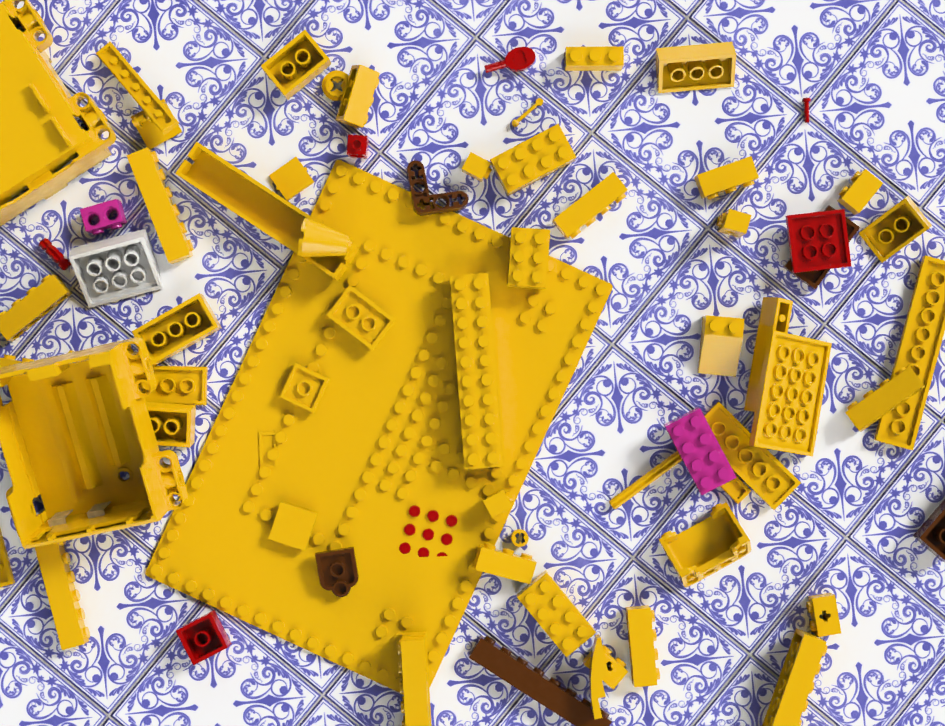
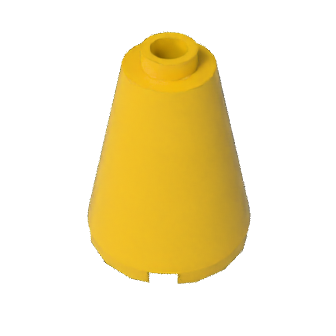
M304 218L301 227L302 234L298 243V256H346L348 252L352 251L353 241L350 240V236L314 220Z

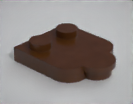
M354 547L315 553L322 588L329 591L332 590L333 594L338 597L348 595L351 587L356 585L359 578Z

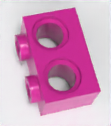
M118 199L80 209L85 230L93 235L102 234L105 229L109 228L111 230L120 229L123 224L127 223L122 202ZM112 211L117 212V217L114 220H110L109 217ZM94 216H98L99 221L96 225L91 224V220Z

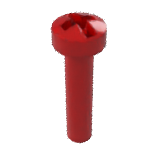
M806 97L802 99V102H804L805 123H809V102H811V98Z

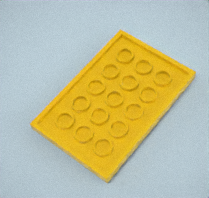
M768 330L749 446L813 457L832 343Z

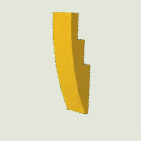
M599 634L595 635L589 671L590 699L594 719L602 718L598 698L606 697L602 677L609 676Z

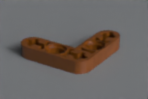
M416 160L408 164L407 177L413 209L416 214L424 216L459 211L467 207L469 198L463 191L429 195L424 165ZM413 167L419 170L417 179H415V172L411 171ZM415 184H422L424 190L416 192L413 187ZM457 197H460L461 200H464L462 204H459V202L456 201ZM449 198H451V201H456V202H452V206H449V204H450ZM438 199H443L446 201V206L440 208L435 202ZM430 200H432V207H433V209H430V208H431ZM420 202H423V205H427L424 210H421V207H417Z

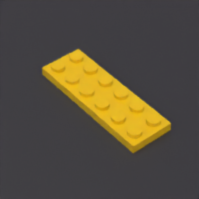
M717 402L704 415L733 471L771 509L775 510L801 484L766 448L749 446L751 433L720 402Z

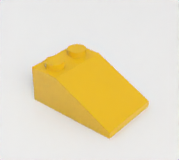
M907 196L858 234L881 263H883L927 231L932 225L912 199Z
M709 315L702 317L698 362L699 374L736 377L745 319Z

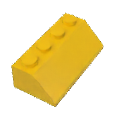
M722 42L656 48L655 65L658 93L734 87L736 51L733 43Z

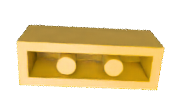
M624 46L566 47L564 52L565 71H621L624 66Z
M352 65L335 119L336 121L354 128L364 127L368 120L369 107L374 100V90L379 84V72L362 65Z
M752 156L706 171L694 177L701 199L707 197L708 200L719 197L718 193L724 191L726 194L732 193L737 190L736 187L741 185L744 188L755 184L754 181L759 178Z
M485 543L484 546L478 545L472 566L475 570L531 584L537 563L532 559V555L521 553L520 556L507 548L498 550L495 549V545Z

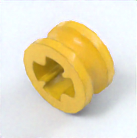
M517 529L512 532L511 541L515 546L523 547L527 544L529 537L524 530ZM517 533L519 535L520 533L524 534V541L522 543L520 541L519 543L515 542L517 539L515 535Z

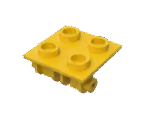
M165 99L160 100L172 114ZM143 110L131 116L133 125L137 128L144 143L150 149L182 133L179 125H177L164 135Z

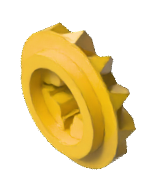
M339 70L329 72L322 81V90L325 96L332 101H341L349 77L348 74ZM332 80L336 83L342 82V84L340 85L342 88V92L338 89H336L335 91L333 90L334 85Z

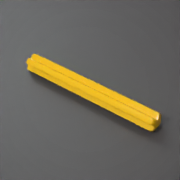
M678 451L609 501L612 508L617 509L681 462L682 459Z

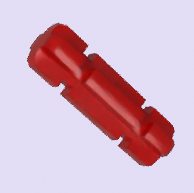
M44 238L40 241L39 246L46 250L45 252L55 263H58L62 270H67L71 266L68 259L64 258L65 256L48 239Z

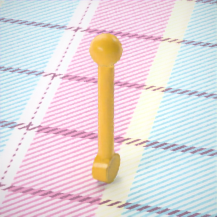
M541 98L536 99L533 106L517 120L512 121V126L517 127L519 122L531 111L543 104V100Z

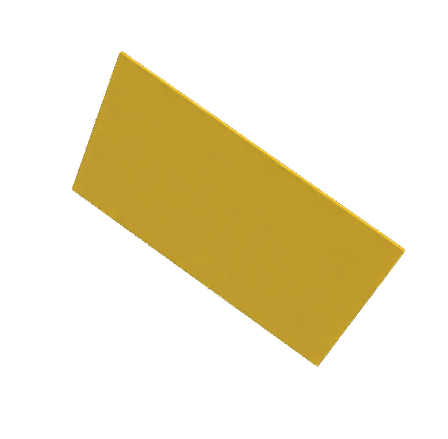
M336 160L310 216L323 225L350 236V240L359 248V251L351 263H345L347 269L339 281L293 252L186 483L188 498L180 508L173 511L145 574L158 582L400 693V682L403 675L399 674L398 668L401 658L397 651L399 639L402 638L403 633L426 632L430 688L483 573L472 567L478 545L484 546L485 543L496 544L512 509L510 508L492 518L483 499L503 489L504 492L509 491L513 502H511L513 507L613 286L602 279L549 256L546 289L507 287L510 237L453 211L424 216L418 215L414 212L409 191L342 160ZM420 202L417 207H421V210H424L427 205H423V202ZM488 273L503 467L464 470L450 276ZM349 285L396 319L374 350H371L326 316ZM294 363L330 378L314 414L279 398ZM258 431H277L275 439L278 451L274 449L273 435H262L264 467L260 468ZM277 459V468L267 467L269 465H274V460ZM280 502L317 513L305 551L268 539ZM413 505L420 508V514L417 517H412L409 514V508ZM431 510H435L439 514V518L435 522L428 520L427 515ZM449 515L457 517V524L453 527L448 526L446 523V518ZM407 524L415 526V533L411 536L406 535L404 532V527ZM425 529L433 530V539L425 540L423 538V531ZM446 533L450 534L453 538L452 543L449 545H444L441 541V537ZM404 542L408 543L411 547L410 552L407 554H403L399 550L400 545ZM354 547L359 574L358 582L351 587L348 595L338 597L333 594L332 590H325L320 585L315 553ZM422 547L427 548L429 556L419 557L418 550ZM440 552H444L447 554V556L437 557V554Z

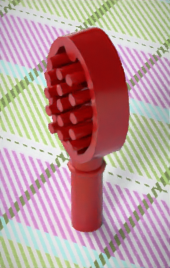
M517 47L508 52L505 60L485 65L484 69L486 73L506 67L514 72L524 71L533 65L536 55L531 48Z

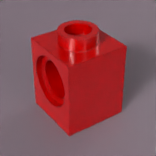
M348 134V157L368 159V136Z

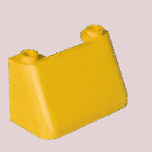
M727 502L724 504L719 503L712 507L710 517L679 534L668 531L659 539L684 587H689L751 552L750 539Z

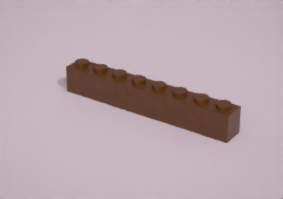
M481 635L470 651L469 658L571 724L575 726H610L612 723L609 717L610 714L600 708L602 718L594 719L590 700L586 698L580 699L576 696L577 692L569 687L567 689L560 686L561 682L554 677L549 679L544 676L545 672L535 666L533 669L527 665L529 662L521 656L516 658L511 654L512 651L505 646L499 647L490 636L486 635V637H483Z

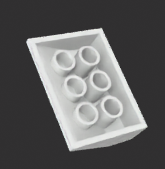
M146 229L71 248L69 259L89 308L163 288Z

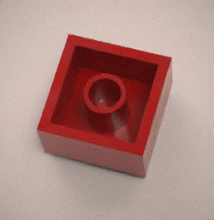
M215 610L176 630L193 665L219 653L232 644Z

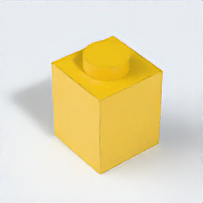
M470 152L462 167V172L482 182L484 178L488 179L492 171L490 168L491 162Z
M502 489L483 499V502L493 518L512 508L511 502H513L509 491L504 492Z

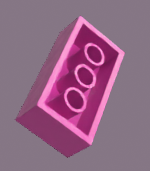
M699 407L664 424L701 495L737 478Z

